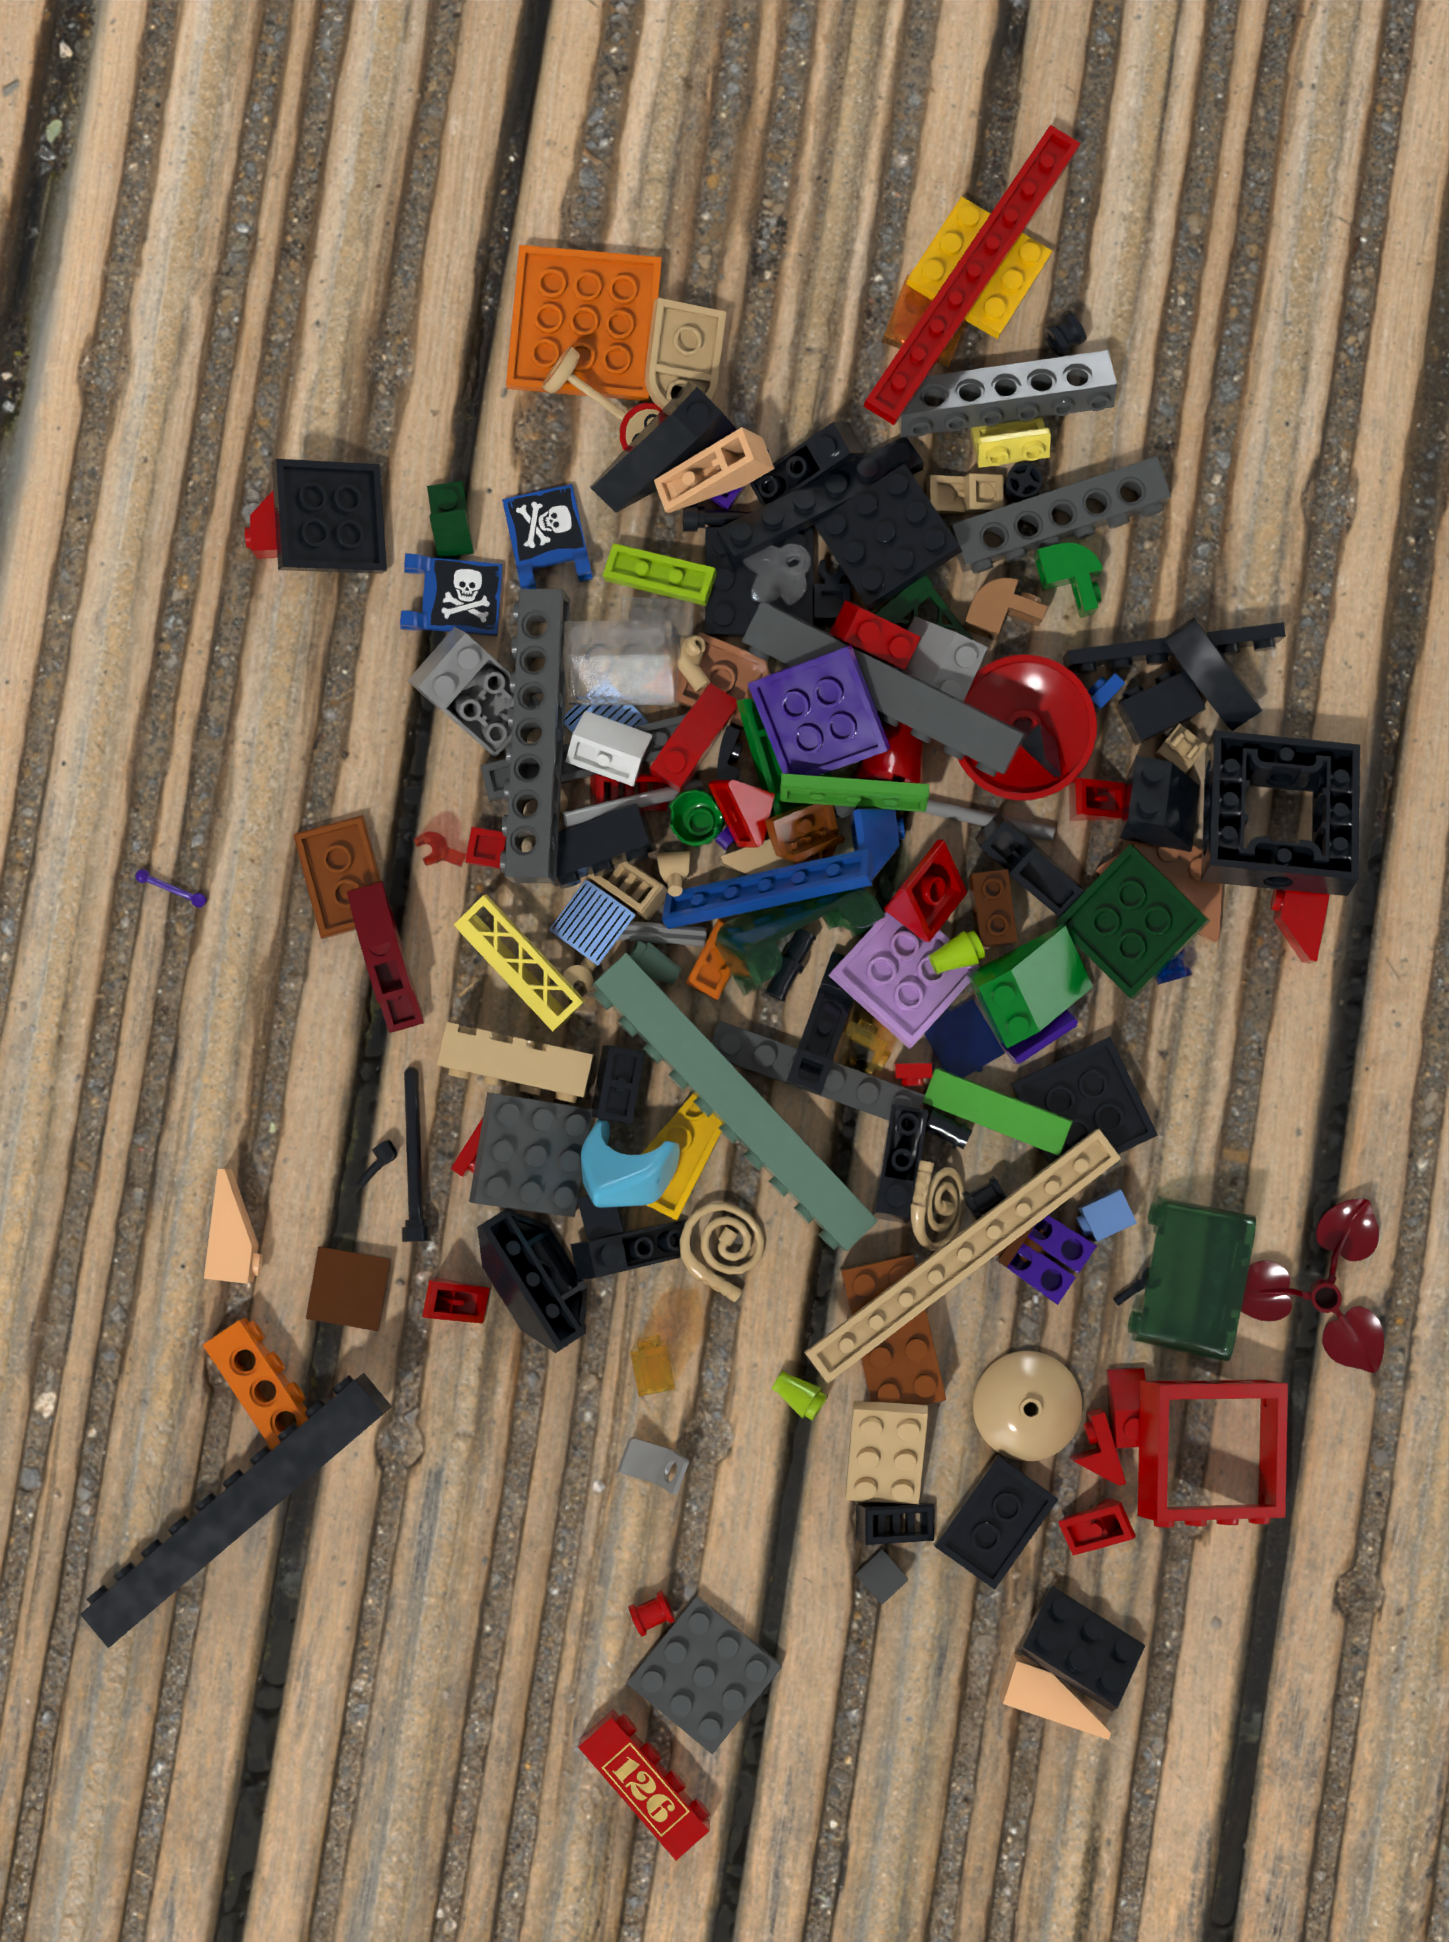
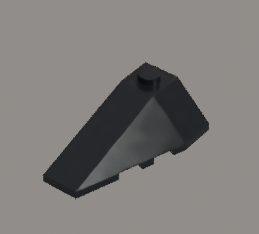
M688 381L598 477L590 488L617 513L657 491L654 483L656 478L735 432L737 429L697 386Z

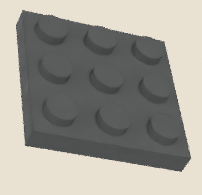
M487 1092L469 1202L575 1217L582 1177L581 1151L589 1135L593 1109Z
M696 1594L629 1677L627 1684L713 1754L779 1672L782 1664Z

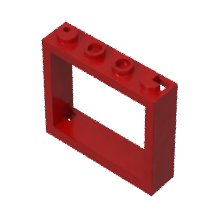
M1267 1379L1140 1381L1137 1516L1153 1520L1155 1527L1163 1528L1174 1527L1175 1521H1184V1524L1188 1526L1202 1527L1207 1526V1520H1216V1523L1220 1525H1239V1519H1248V1522L1252 1524H1270V1518H1285L1288 1383ZM1260 1399L1259 1504L1167 1507L1169 1400Z

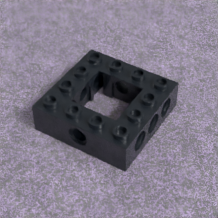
M1214 730L1205 751L1201 882L1348 896L1359 880L1360 744ZM1249 786L1313 792L1312 842L1308 840H1299L1298 843L1270 840L1268 836H1257L1244 848V828L1249 814H1245V794Z

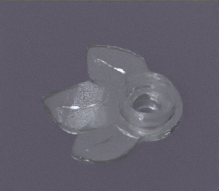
M787 544L781 549L770 546L743 560V563L749 569L758 574L751 592V597L754 601L770 602L781 596L785 603L792 605L804 595L807 587L805 574L810 569L811 558L803 546ZM799 560L798 565L794 567L787 566L789 561Z

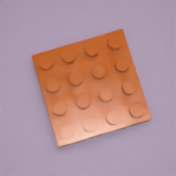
M519 245L506 388L549 393L541 388L554 364L563 352L571 346L580 355L579 361L572 373L605 398L649 402L650 396L645 384V368L654 300L659 298L662 257ZM568 381L556 392V394L587 396Z

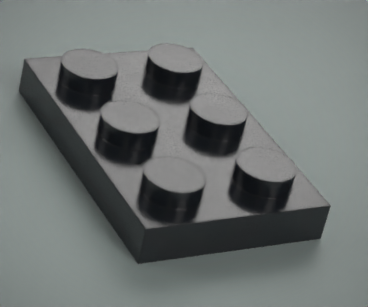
M997 1454L937 1538L934 1546L995 1590L1059 1499Z
M1052 1585L1046 1590L1017 1651L1112 1712L1118 1708L1146 1645Z

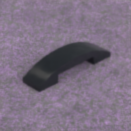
M833 951L786 1081L787 1084L820 1096L854 1000L852 996L828 976L845 957V955Z

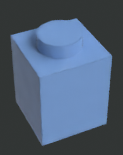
M1114 1189L1077 1206L1080 1213L1079 1216L1075 1217L1078 1227L1084 1237L1090 1235L1093 1241H1100L1137 1223L1121 1189Z

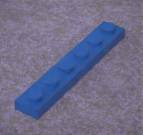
M868 848L682 889V894L676 897L666 893L662 921L668 929L871 886L874 857Z

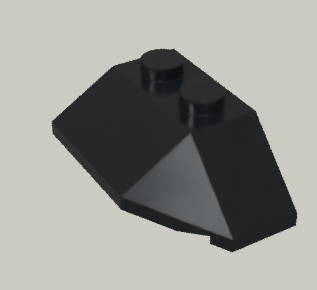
M510 1208L505 1209L479 1225L477 1230L482 1268L519 1328L554 1353L559 1352L586 1334L587 1286L583 1280L577 1279L574 1265L551 1228L535 1219L518 1214Z

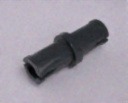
M798 927L795 929V933L784 955H779L776 961L779 965L767 989L764 991L765 994L785 1002L797 974L801 975L805 968L802 964L817 938L815 935Z

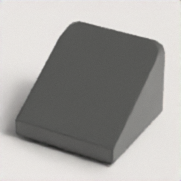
M880 1549L855 1573L881 1605L908 1581L907 1575L883 1549Z

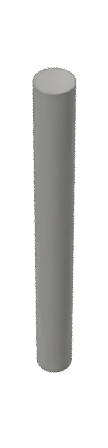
M700 779L689 781L683 791L692 789L703 791L702 781ZM667 786L563 812V822L568 827L635 803L643 808L671 801L680 793Z
M928 799L926 811L921 812L985 827L997 815ZM1005 816L1025 835L1052 841L1055 827Z

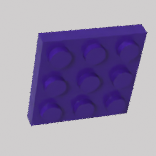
M851 644L748 683L782 774L818 776L881 754L891 748Z

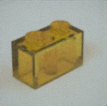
M660 1334L638 1338L637 1345L633 1346L630 1351L638 1396L675 1390L677 1379L669 1339L661 1340Z

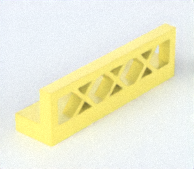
M487 894L483 895L454 924L457 930L552 1032L562 1027L572 1017L571 1014L586 1001ZM483 907L494 917V931L477 915ZM501 925H502L507 931H501ZM500 936L513 937L519 943V958L500 940ZM525 951H526L532 958H525ZM525 963L538 964L544 970L543 984L525 967ZM550 978H551L557 985H551V984H550ZM550 990H562L573 1002L564 1009L550 994Z

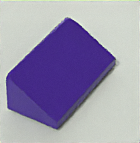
M1066 1009L1040 1032L1009 1048H1006L1002 1042L1000 1043L1013 1064H1020L1078 1026V1021Z

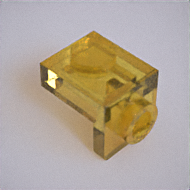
M860 1019L858 1024L850 1021L843 1035L874 1052L864 1072L869 1075L875 1069L881 1072L891 1055V1052L886 1050L890 1042L877 1035L879 1029L867 1021Z

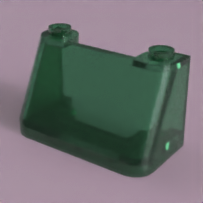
M857 888L746 912L727 922L719 929L716 935V945L745 997L761 988L762 983L771 979L780 971L782 956L775 943L776 941L820 917L823 918L829 930L836 927L845 928L851 932L854 938L869 930L886 917L878 901L863 888Z
M1158 1196L1157 1203H1151L1148 1213V1224L1153 1225V1232L1156 1233L1143 1305L1138 1307L1137 1312L1131 1311L1127 1331L1132 1333L1131 1340L1135 1342L1228 1362L1231 1359L1235 1345L1255 1237L1256 1217L1255 1215Z

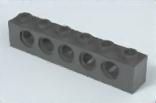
M1109 350L927 376L898 419L901 438L1112 408L1115 405L1117 382Z
M1155 456L953 523L950 527V532L962 549V552L957 555L962 572L972 570L973 574H977L993 568V562L1005 558L1008 563L1026 557L1029 550L1062 543V539L1074 536L1075 540L1084 539L1095 534V528L1107 524L1109 529L1120 527L1130 522L1129 517L1142 513L1144 518L1156 515L1164 510L1163 506L1167 504L1171 494L1159 459ZM1124 488L1133 490L1136 493L1137 501L1132 503L1124 501L1120 495V490ZM1091 499L1099 501L1103 506V512L1100 514L1091 513L1086 507V501ZM1054 511H1063L1068 515L1069 523L1058 525L1053 521L1051 514ZM1021 522L1032 524L1035 528V535L1030 537L1023 536L1018 531L1017 525ZM988 533H994L1000 537L1002 545L997 548L988 547L983 541V536Z

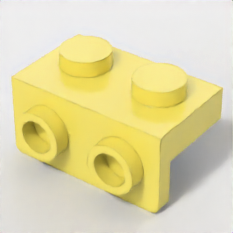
M1043 418L971 428V438L978 468L1050 458L1051 434L1049 428H1045Z

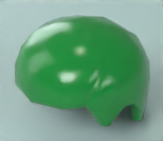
M697 789L683 791L669 806L671 810L670 827L682 843L695 847L708 845L723 830L724 817L714 796Z

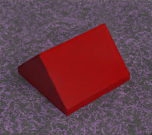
M938 839L883 909L925 942L932 940L967 894V890L944 840Z

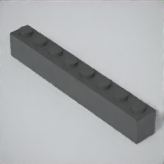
M760 602L742 642L751 646L748 652L765 661H768L771 656L783 662L780 667L782 670L850 645L768 602ZM852 645L875 708L880 711L878 714L879 719L895 727L898 726L899 722L911 727L910 734L926 743H930L933 738L945 744L944 752L960 760L966 755L978 761L975 767L995 777L997 772L1007 773L1027 733Z

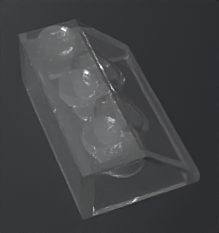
M565 621L563 663L569 705H676L677 661L680 651V635L673 621Z

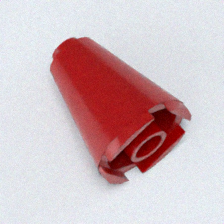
M881 721L891 748L886 752L861 760L852 779L923 784V741L910 734L912 728L901 722L895 727Z

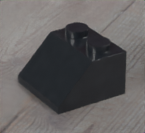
M1136 755L1127 775L1119 839L1191 852L1200 785L1173 762Z

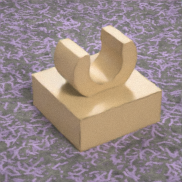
M1179 723L1155 754L1164 761L1173 762L1183 772L1187 773L1206 749L1207 745Z

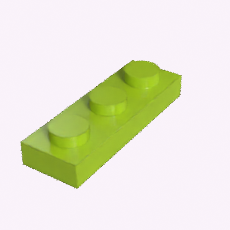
M613 543L602 576L607 582L707 606L717 571L714 567Z

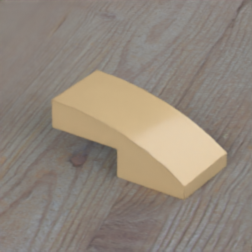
M968 473L964 477L929 475L926 478V496L938 514L986 513L1004 507L1003 475Z

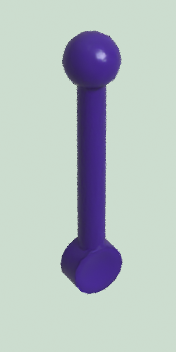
M140 869L135 874V878L139 883L148 882L188 899L197 908H202L206 905L207 899L201 893L192 894L150 876L149 872L145 869Z

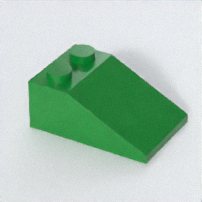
M1064 924L967 974L995 1035L1006 1048L1040 1032L1093 988Z

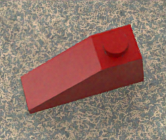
M710 683L650 766L651 775L679 793L683 792L737 710L736 701L738 700Z

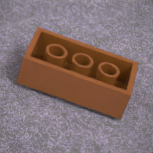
M910 1252L840 1268L850 1316L916 1267L914 1255ZM926 1309L860 1359L870 1402L927 1405L946 1400Z

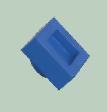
M1116 673L1108 681L1102 676L1088 690V693L1092 696L1091 699L1096 714L1125 684Z

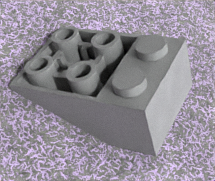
M454 627L407 681L496 758L512 739V729L508 726V710L514 706V694L510 691V673L466 632ZM533 695L529 701V707H537L542 702Z

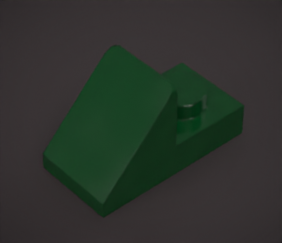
M463 481L427 486L431 511L429 518L438 558L444 559L474 554Z

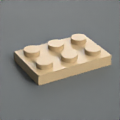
M853 1401L845 1490L846 1500L919 1505L928 1405Z

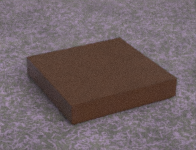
M319 1246L306 1319L379 1331L392 1258Z

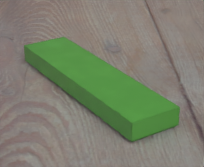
M795 774L781 775L780 801L916 812H924L927 809L929 784Z
M935 1068L923 1103L1057 1156L1061 1155L1073 1120L940 1068Z

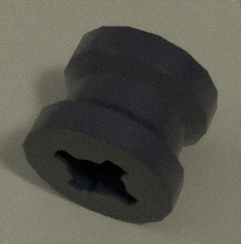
M1070 311L1062 313L1059 321L1056 323H1048L1042 328L1048 345L1059 357L1067 355L1070 347L1073 345H1081L1087 340L1081 323Z
M1028 462L1017 463L1008 472L1004 483L1005 494L1009 500L1017 503L1037 496L1043 482L1041 471L1037 466Z

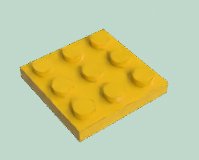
M961 196L909 275L906 285L933 300L990 213ZM1022 233L965 321L998 340L1053 251Z

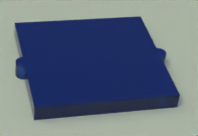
M973 999L951 1012L949 1010L944 1011L943 1016L937 1019L924 1033L945 1071L963 1078L974 1071L981 1072L983 1066L1005 1054Z

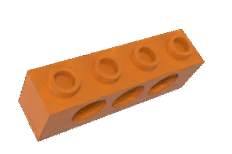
M245 1317L204 1343L203 1347L273 1450L281 1443L277 1436L286 1429L280 1423L282 1411L293 1413L298 1427L309 1419L305 1414L307 1408L303 1404L306 1398L297 1383L294 1381L289 1383L282 1371L285 1370V1365L275 1351L269 1353L262 1340L265 1339V1335L255 1321L249 1322ZM242 1350H249L255 1355L256 1363L253 1369H247L241 1365L239 1356ZM263 1380H268L275 1385L276 1395L274 1399H266L261 1395L260 1384Z

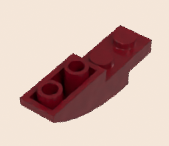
M383 881L348 890V900L365 964L389 1033L424 1024L425 1019L403 953L404 947Z

